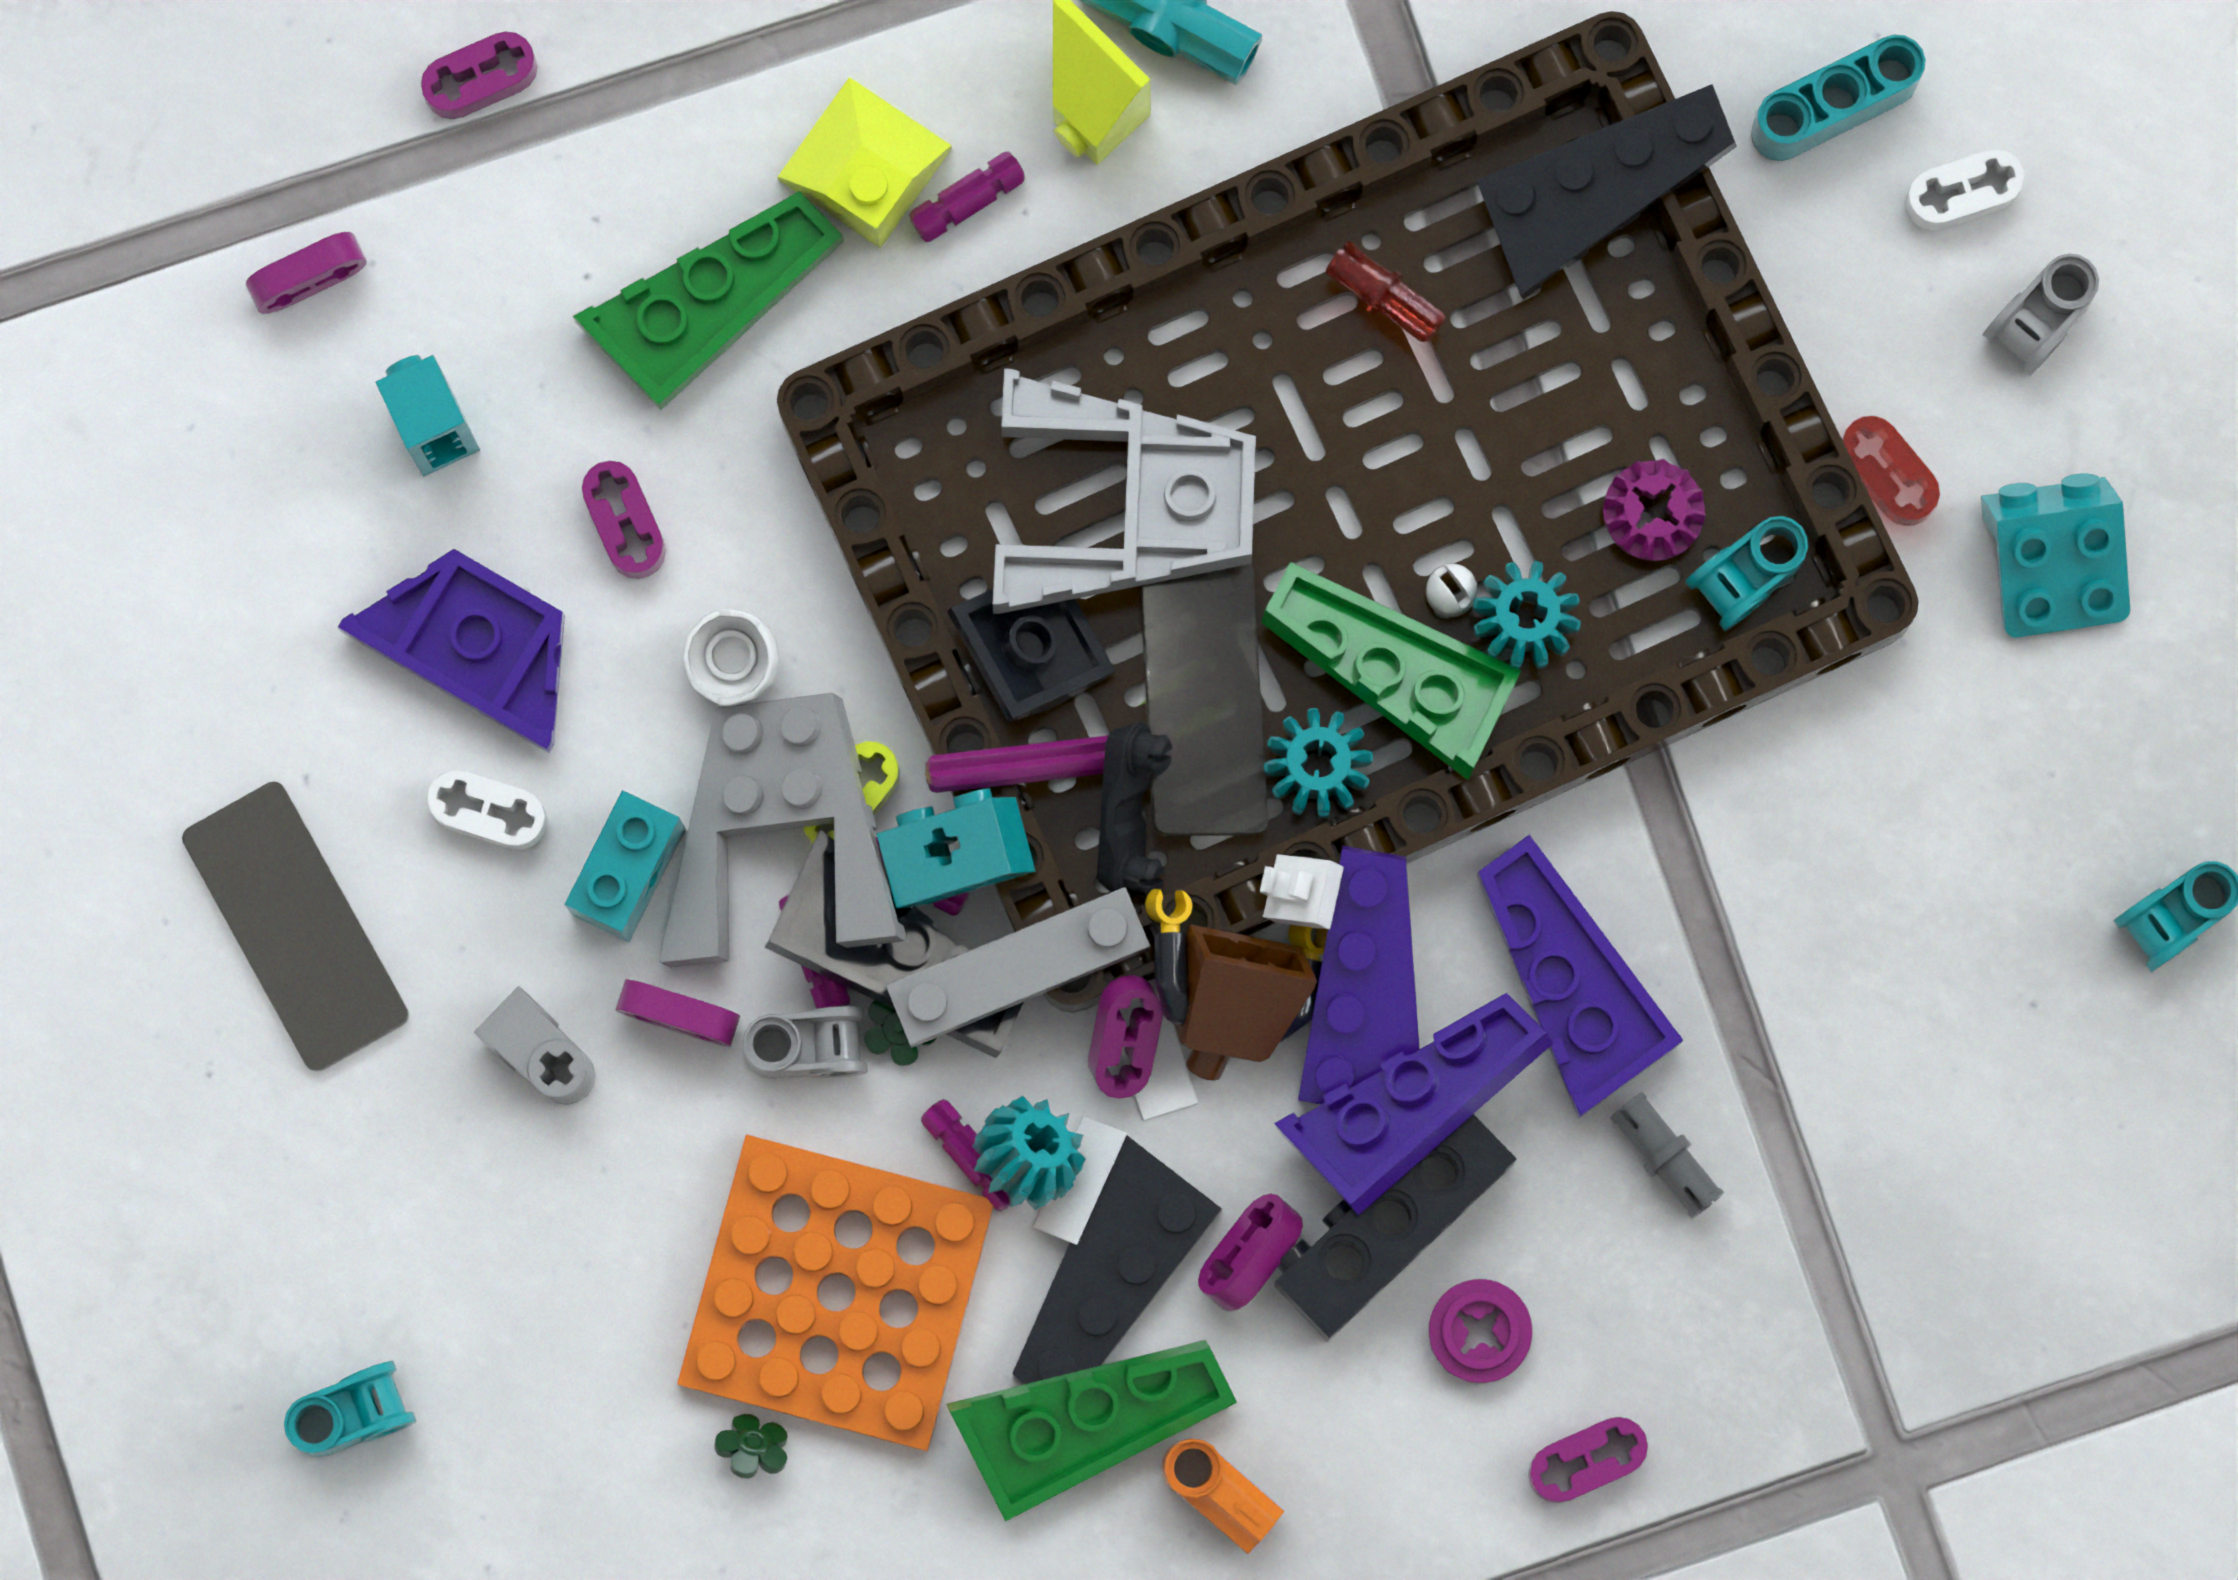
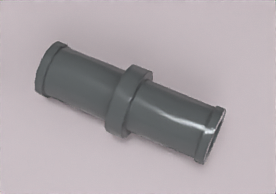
M1641 1092L1622 1106L1624 1109L1622 1111L1620 1109L1617 1110L1610 1119L1617 1123L1647 1162L1643 1166L1651 1177L1656 1174L1659 1175L1688 1211L1691 1219L1709 1208L1712 1205V1201H1717L1724 1194V1191L1717 1187L1687 1150L1691 1143L1684 1134L1677 1137L1648 1102L1647 1096Z

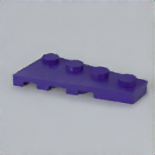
M1530 834L1478 871L1477 878L1536 1019L1553 1042L1549 1050L1579 1119L1679 1046L1684 1040Z
M1342 846L1339 865L1343 866L1344 869L1331 927L1327 931L1298 1096L1299 1101L1323 1104L1325 1103L1323 1095L1345 1083L1350 1089L1382 1071L1380 1063L1400 1052H1403L1406 1056L1420 1049L1407 860L1404 856Z
M1507 993L1433 1034L1434 1042L1406 1056L1403 1052H1400L1380 1063L1382 1071L1349 1089L1345 1083L1323 1095L1325 1103L1300 1117H1297L1293 1112L1274 1123L1286 1140L1357 1215L1361 1214L1553 1044L1547 1032Z

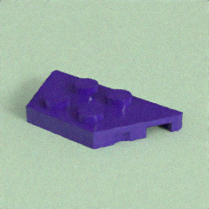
M452 549L430 563L425 572L415 578H406L387 590V596L356 615L351 613L341 620L338 628L342 633L550 753L555 740L565 615L561 610L458 550Z

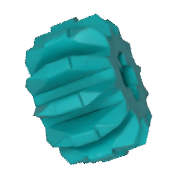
M1534 561L1528 578L1522 579L1518 565L1515 562L1508 563L1505 567V577L1508 586L1499 578L1489 575L1484 580L1483 586L1493 598L1479 597L1475 598L1473 602V611L1490 617L1475 624L1473 629L1475 636L1484 638L1496 634L1497 637L1488 647L1487 654L1496 658L1500 656L1506 647L1512 649L1510 666L1520 669L1525 652L1531 653L1533 663L1538 669L1545 668L1548 664V654L1545 645L1554 653L1564 656L1568 652L1570 645L1560 633H1578L1580 628V620L1574 616L1563 614L1578 606L1580 602L1576 593L1556 595L1566 581V576L1561 572L1553 575L1547 584L1540 581L1543 572L1542 562ZM1522 603L1533 604L1534 615L1542 618L1543 622L1540 624L1537 619H1534L1531 629L1518 626L1519 616L1509 612V610L1513 607L1516 612H1519Z
M1308 709V729L1304 731L1297 720L1289 716L1283 721V727L1292 742L1275 736H1271L1267 742V748L1283 758L1265 762L1264 774L1272 777L1287 775V777L1275 785L1272 789V794L1279 800L1295 790L1298 794L1294 800L1292 812L1297 815H1301L1305 811L1308 799L1317 800L1318 817L1320 819L1328 818L1330 812L1328 798L1331 796L1335 798L1343 809L1349 810L1353 807L1354 800L1352 795L1344 785L1357 790H1366L1368 788L1369 778L1353 768L1371 765L1373 754L1371 751L1366 750L1350 751L1362 741L1364 731L1357 727L1341 736L1339 732L1343 726L1344 714L1340 712H1335L1332 715L1329 726L1326 728L1320 727L1318 709ZM1318 750V757H1321L1324 750L1333 756L1329 765L1330 775L1319 777L1318 770H1315L1314 776L1308 775L1304 771L1307 766V752Z
M1024 1096L1017 1100H1012L1008 1106L1002 1105L1000 1108H995L984 1120L985 1125L977 1134L975 1143L972 1146L981 1155L977 1160L974 1171L988 1174L992 1178L988 1193L1002 1189L1008 1193L1010 1207L1022 1204L1026 1200L1034 1210L1046 1206L1051 1200L1056 1201L1058 1197L1063 1198L1074 1186L1073 1182L1082 1170L1083 1163L1086 1160L1077 1151L1081 1146L1084 1135L1068 1131L1066 1128L1069 1113L1056 1117L1050 1112L1048 1099L1037 1102L1032 1106Z

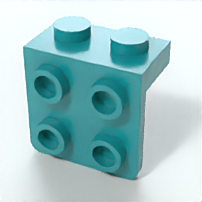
M2089 473L2073 474L2063 478L2061 484L2036 487L2030 483H2013L2001 487L1999 493L1981 495L1982 519L1996 540L2002 624L2008 635L2019 638L2124 621L2129 616L2130 596L2123 501L2106 477L2099 478V476Z

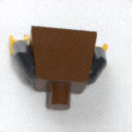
M1161 889L1150 891L1145 902L1146 912L1152 920L1160 923L1161 933L1154 936L1155 982L1165 1018L1174 1024L1181 1043L1191 1049L1186 1061V1067L1190 1072L1202 1079L1215 1081L1222 1077L1230 1057L1255 1062L1267 1060L1279 1043L1284 1042L1312 1020L1322 965L1319 960L1320 955L1324 954L1328 929L1317 928L1316 938L1312 943L1310 935L1313 927L1290 925L1288 936L1291 945L1190 924L1186 934L1180 933V924L1187 920L1192 911L1191 898L1183 890H1176L1175 910L1170 916H1166L1162 910L1163 895Z

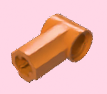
M1185 1439L1178 1441L1168 1448L1162 1458L1161 1472L1164 1482L1170 1490L1179 1494L1246 1554H1249L1266 1536L1285 1512L1223 1458L1213 1445L1204 1440ZM1188 1449H1197L1202 1452L1208 1459L1210 1466L1209 1475L1206 1480L1195 1487H1187L1181 1484L1174 1472V1464L1178 1455Z

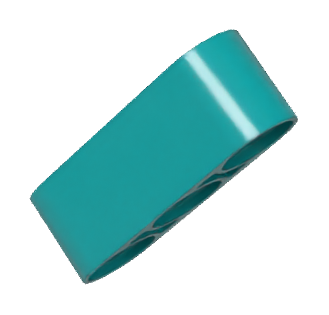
M1890 35L1772 92L1762 101L1752 125L1751 137L1754 147L1761 155L1770 160H1788L1903 104L1912 97L1924 73L1926 59L1923 49L1915 40L1905 35ZM1886 60L1898 61L1907 69L1909 77L1899 82L1891 81L1881 74L1878 64ZM1831 87L1842 88L1851 95L1854 104L1845 109L1834 108L1824 100L1822 92ZM1773 115H1786L1797 124L1798 132L1787 137L1779 136L1772 132L1766 120Z

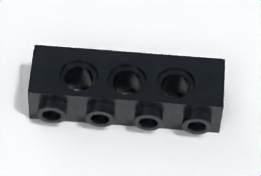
M1473 1114L1361 1214L1357 1215L1344 1200L1335 1206L1322 1220L1329 1230L1313 1246H1310L1304 1239H1301L1281 1258V1263L1277 1268L1283 1274L1275 1281L1274 1287L1328 1342L1514 1165L1517 1158ZM1431 1157L1446 1159L1455 1171L1454 1184L1441 1191L1426 1187L1419 1176V1166L1421 1163ZM1385 1201H1393L1402 1205L1408 1213V1227L1397 1235L1381 1233L1375 1227L1372 1220V1211L1378 1204ZM1346 1245L1359 1253L1362 1259V1270L1356 1277L1349 1280H1340L1328 1272L1325 1265V1256L1336 1246Z

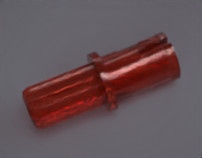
M1351 241L1344 244L1343 250L1341 248L1338 250L1326 269L1325 273L1347 287L1368 304V312L1374 315L1380 311L1420 342L1430 341L1437 334L1445 320L1444 314L1401 282L1403 275L1399 271L1389 272L1369 258Z

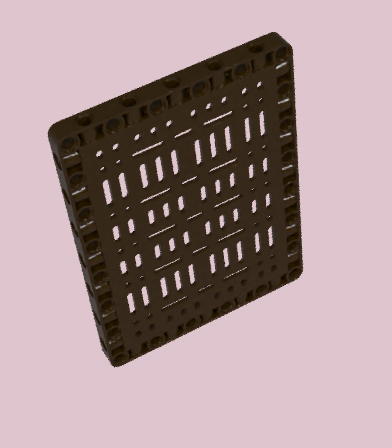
M1615 11L1595 15L800 369L784 380L777 395V405L783 427L933 755L948 754L949 744L952 739L958 734L966 732L979 736L984 742L983 749L1028 745L1032 734L1046 728L1055 732L1057 736L1056 741L1090 738L1075 707L1076 698L1083 694L1089 695L1094 699L1109 734L1114 729L1135 722H1145L1151 731L1156 730L1220 700H1232L1236 704V711L1233 715L1174 741L1175 759L1172 760L1169 768L1160 776L1150 773L1149 788L1143 795L1142 810L1147 814L1145 857L1148 858L1149 854L1154 851H1160L1167 857V863L1163 867L1164 874L1158 876V878L1164 881L1161 889L1163 895L1162 910L1166 916H1170L1175 910V891L1183 890L1191 898L1192 909L1201 913L1206 919L1207 928L1250 936L1276 924V922L1263 917L1268 896L1260 893V887L1265 866L1274 868L1277 854L1296 857L1306 856L1313 859L1330 860L1339 864L1342 846L1404 856L1406 857L1407 864L1891 645L1903 637L1918 611L1919 601L1914 585L1709 167L1672 194H1666L1640 213V217L1622 230L1617 229L1589 249V253L1579 260L1610 324L1609 330L1603 333L1596 332L1591 327L1564 269H1561L1541 284V291L1536 296L1467 327L1457 328L1453 326L1450 317L1454 313L1516 286L1501 244L1439 272H1429L1424 267V261L1428 257L1494 228L1485 202L1482 201L1417 231H1410L1404 225V220L1408 216L1477 186L1476 180L1674 100L1675 97L1650 45L1642 29L1633 18L1625 13ZM1614 40L1623 46L1627 55L1621 60L1608 61L1597 54L1594 46L1600 41ZM1492 90L1503 91L1510 96L1514 105L1506 111H1491L1481 102V96ZM1376 141H1389L1398 148L1400 155L1392 162L1381 163L1373 160L1366 149ZM1272 191L1280 194L1286 201V205L1278 213L1266 214L1257 210L1252 201L1261 192ZM1368 234H1374L1378 236L1381 244L1377 249L1368 250L1362 245V238ZM1627 238L1633 242L1634 250L1623 257H1614L1608 251L1609 244L1616 240ZM1150 242L1163 243L1172 251L1169 260L1160 265L1145 263L1137 253L1141 247ZM1322 254H1331L1337 260L1334 268L1292 287L1285 288L1277 282V277L1282 272ZM1711 260L1723 261L1732 268L1735 278L1723 284L1714 283L1705 276L1702 265ZM1390 275L1397 277L1401 283L1399 289L1392 292L1385 290L1381 284L1383 278ZM1640 280L1652 282L1655 290L1651 295L1642 299H1634L1630 296L1628 287ZM1241 291L1249 293L1253 299L1251 304L1247 307L1237 306L1233 301L1236 293ZM1040 292L1051 295L1058 302L1053 312L1042 317L1029 314L1023 307L1028 297ZM1350 295L1357 302L1353 310L1311 329H1302L1297 324L1296 320L1301 314L1341 296ZM1195 311H1203L1209 318L1207 324L1165 344L1154 345L1148 339L1151 331ZM1406 317H1414L1420 322L1453 391L1454 398L1450 402L1441 403L1435 398L1402 329L1401 322ZM1667 321L1674 326L1675 333L1664 340L1656 341L1649 336L1648 329L1659 322ZM1546 322H1555L1560 326L1561 333L1557 337L1491 367L1477 370L1471 365L1470 359L1475 354ZM1259 333H1266L1272 338V344L1266 349H1259L1253 344L1254 336ZM927 343L940 348L943 352L942 357L932 367L920 368L908 360L909 354L918 345ZM1110 349H1118L1123 353L1124 359L1117 365H1110L1104 359V355ZM1378 351L1383 356V362L1379 366L1337 385H1329L1323 379V374L1327 370L1366 352ZM1219 352L1225 354L1228 358V363L1224 368L1184 386L1174 387L1168 382V376L1173 371L1211 354ZM1624 359L1630 364L1647 400V406L1644 409L1635 410L1629 405L1612 370L1611 364L1613 361ZM1573 363L1581 370V375L1577 379L1506 411L1498 412L1491 407L1490 401L1493 397L1563 365ZM1067 368H1076L1081 373V378L1071 386L1081 388L1082 394L1118 403L1119 399L1124 400L1126 393L1135 390L1143 396L1141 403L1143 411L1176 420L1177 415L1210 423L1239 409H1250L1254 413V420L1235 431L1256 436L1255 453L1268 450L1274 455V462L1270 466L1255 472L1254 504L1281 492L1291 494L1294 498V504L1286 510L1253 524L1251 564L1224 569L1233 588L1231 594L1227 597L1217 596L1213 592L1205 573L1101 593L1087 599L1076 598L1105 652L1112 646L1181 615H1192L1196 619L1197 624L1193 630L1123 662L1112 664L1116 670L1114 674L1054 708L1008 722L947 613L951 607L968 600L960 594V588L963 584L973 579H982L987 584L985 592L994 588L996 544L1000 543L986 515V508L995 502L1005 507L1022 545L1055 546L1060 540L1125 512L1127 476L1121 482L1049 514H1041L1035 509L1037 501L1112 466L1119 465L1127 471L1128 442L1063 439L1023 458L1013 457L1009 453L1011 445L1024 438L1002 437V416H995L990 411L991 404L1003 397L1004 369L1020 371V377L1040 381ZM1766 371L1777 372L1786 379L1789 391L1779 396L1768 395L1758 386L1756 377ZM1284 374L1291 379L1324 448L1325 455L1321 460L1312 461L1306 456L1273 386L1272 380L1277 375ZM1693 385L1701 386L1706 393L1705 399L1693 405L1682 403L1679 397V393L1682 390ZM1395 392L1403 398V404L1399 408L1357 427H1349L1343 421V416L1348 411L1388 393ZM818 395L826 400L827 407L825 411L815 419H801L793 412L797 401L804 396ZM953 419H961L966 423V430L961 435H952L947 430V425ZM1603 427L1611 432L1612 439L1607 444L1536 476H1527L1521 469L1524 461L1592 430ZM1713 427L1723 429L1726 433V440L1713 447H1706L1701 443L1699 437L1702 432ZM1467 429L1474 435L1491 471V476L1487 480L1480 481L1473 477L1455 440L1457 431ZM1416 434L1423 440V446L1419 450L1377 469H1369L1363 463V458L1366 454L1405 436ZM1656 436L1664 438L1679 468L1688 469L1692 479L1703 490L1706 517L1701 532L1694 543L1681 554L1659 561L1634 557L1622 550L1616 543L1574 561L1565 559L1561 551L1566 544L1606 527L1603 516L1605 496L1552 519L1543 515L1542 505L1617 470H1625L1636 461H1656L1650 449L1649 440ZM908 439H917L922 443L921 451L912 457L903 459L895 453L897 445ZM981 461L986 466L985 473L980 477L970 476L966 471L969 463ZM1733 469H1740L1746 474V483L1734 489H1726L1720 482L1721 475ZM927 481H937L942 486L939 495L926 501L919 500L914 495L915 489ZM1821 483L1834 485L1842 493L1843 505L1835 509L1823 508L1813 499L1812 487ZM1339 487L1344 491L1362 529V533L1358 538L1349 539L1343 534L1325 495L1330 488ZM1669 489L1664 495L1659 494L1654 500L1647 498L1645 495L1641 497L1638 493L1634 492L1639 496L1638 500L1644 505L1643 512L1650 514L1652 520L1658 517L1665 522L1670 521L1673 525L1677 526L1670 520L1671 516L1665 510L1669 502L1668 498L1672 493ZM1444 498L1453 503L1454 510L1452 513L1414 531L1401 534L1394 529L1393 523L1396 519L1432 502ZM862 506L870 507L879 514L877 524L867 532H853L845 526V518L855 508ZM1497 507L1507 508L1521 533L1533 561L1543 563L1541 575L1543 582L1547 584L1552 576L1558 572L1566 576L1564 585L1556 595L1561 596L1568 593H1576L1580 600L1578 606L1563 614L1574 616L1581 621L1578 633L1562 634L1570 645L1568 652L1564 656L1554 653L1545 645L1548 654V664L1545 668L1538 669L1533 663L1531 653H1524V660L1519 669L1521 673L1514 688L1527 682H1535L1541 688V695L1500 715L1469 780L1382 716L1360 726L1364 731V738L1350 751L1366 750L1375 752L1402 740L1409 743L1412 752L1408 757L1366 775L1370 780L1366 790H1357L1344 785L1354 800L1353 807L1349 810L1340 807L1335 798L1331 796L1328 798L1330 803L1328 818L1320 819L1318 817L1317 800L1308 799L1305 811L1301 815H1297L1292 812L1293 803L1298 794L1294 790L1285 798L1279 799L1283 806V811L1278 816L1205 849L1194 848L1190 842L1194 833L1266 800L1276 799L1272 794V789L1287 775L1275 777L1265 775L1264 763L1273 759L1283 758L1269 750L1267 742L1271 736L1281 737L1286 740L1290 739L1283 727V721L1287 717L1291 716L1297 720L1304 731L1308 729V709L1317 708L1320 714V727L1328 728L1331 717L1335 712L1344 714L1366 704V702L1328 673L1318 677L1308 676L1304 671V665L1309 659L1261 623L1265 609L1274 592H1270L1265 588V579L1272 574L1286 569L1290 562L1297 564L1310 557H1319L1323 560L1325 568L1317 575L1375 601L1362 572L1365 567L1376 565L1381 569L1402 615L1479 651H1484L1488 649L1491 642L1497 636L1495 634L1484 638L1476 637L1473 629L1475 624L1490 617L1476 613L1472 610V607L1460 616L1445 619L1436 616L1426 597V586L1430 575H1418L1414 571L1413 565L1419 559L1459 541H1468L1473 545V554L1454 564H1459L1469 569L1473 573L1477 585L1484 583V580L1489 575H1492L1508 586L1505 577V567L1508 563L1514 561L1492 517V512ZM1784 516L1793 519L1802 526L1808 541L1805 559L1801 568L1794 575V581L1776 589L1755 611L1728 631H1724L1719 625L1722 617L1698 588L1691 590L1685 583L1686 579L1705 563L1703 553L1707 549L1713 548L1720 552L1728 546L1731 547L1751 529L1770 517ZM1125 531L1087 548L1124 549ZM1774 535L1771 541L1760 545L1763 557L1774 564H1785L1795 556L1792 543L1781 535ZM957 536L963 537L968 542L966 550L953 557H946L940 551L941 545L945 541ZM1665 568H1673L1679 573L1680 579L1676 584L1608 615L1595 617L1589 612L1588 607L1592 601ZM1449 573L1440 577L1453 595L1462 592ZM1878 595L1886 596L1893 600L1899 612L1898 619L1890 623L1877 621L1868 611L1867 600ZM1522 603L1519 612H1516L1513 607L1509 610V612L1519 616L1518 626L1531 629L1534 619H1537L1540 624L1543 622L1542 618L1534 615L1533 604ZM1693 610L1700 617V623L1697 626L1625 659H1614L1609 653V647L1613 643L1684 611ZM912 619L922 620L931 628V635L927 641L915 647L905 646L896 638L899 627L904 622ZM1245 623L1252 628L1285 698L1286 706L1283 710L1274 712L1267 707L1233 635V629L1236 625ZM1763 647L1772 648L1783 658L1784 670L1776 675H1765L1759 672L1753 665L1752 652ZM1202 657H1211L1216 662V669L1212 673L1142 705L1132 707L1124 700V696L1129 690ZM1510 659L1504 661L1510 665ZM1571 662L1581 663L1585 667V675L1581 679H1572L1566 672L1568 664ZM1649 699L1659 701L1668 710L1669 722L1658 728L1644 725L1637 717L1636 705ZM1318 750L1307 752V766L1304 771L1310 776H1314L1315 770L1319 771V777L1330 775L1329 765L1333 756L1324 750L1321 757H1318ZM1534 751L1547 755L1553 762L1554 774L1548 779L1541 781L1530 779L1521 770L1519 763L1521 757ZM1257 756L1263 763V768L1258 773L1188 805L1176 806L1170 799L1172 792L1247 757ZM1103 774L1076 777L1075 785L1060 793L1054 792L1049 788V780L950 791L953 798L988 788L991 791L992 798L1016 797L1028 845L1037 857V862L1035 865L1036 872L993 884L1014 932L1111 893H1101L1095 888L1099 844L1087 850H1082L1075 844V838L1079 833L1091 828L1100 831ZM1412 805H1428L1438 815L1439 824L1431 832L1424 834L1416 833L1408 828L1403 814ZM1135 895L1131 901L1151 949L1090 974V980L1086 987L1078 992L1069 993L1056 988L1043 993L1050 1005L1064 1012L1075 1013L1084 1011L1098 1005L1105 987L1111 981L1121 976L1135 975L1143 977L1146 981L1155 979L1154 936L1161 933L1160 923L1152 920L1147 914L1145 907L1146 897Z

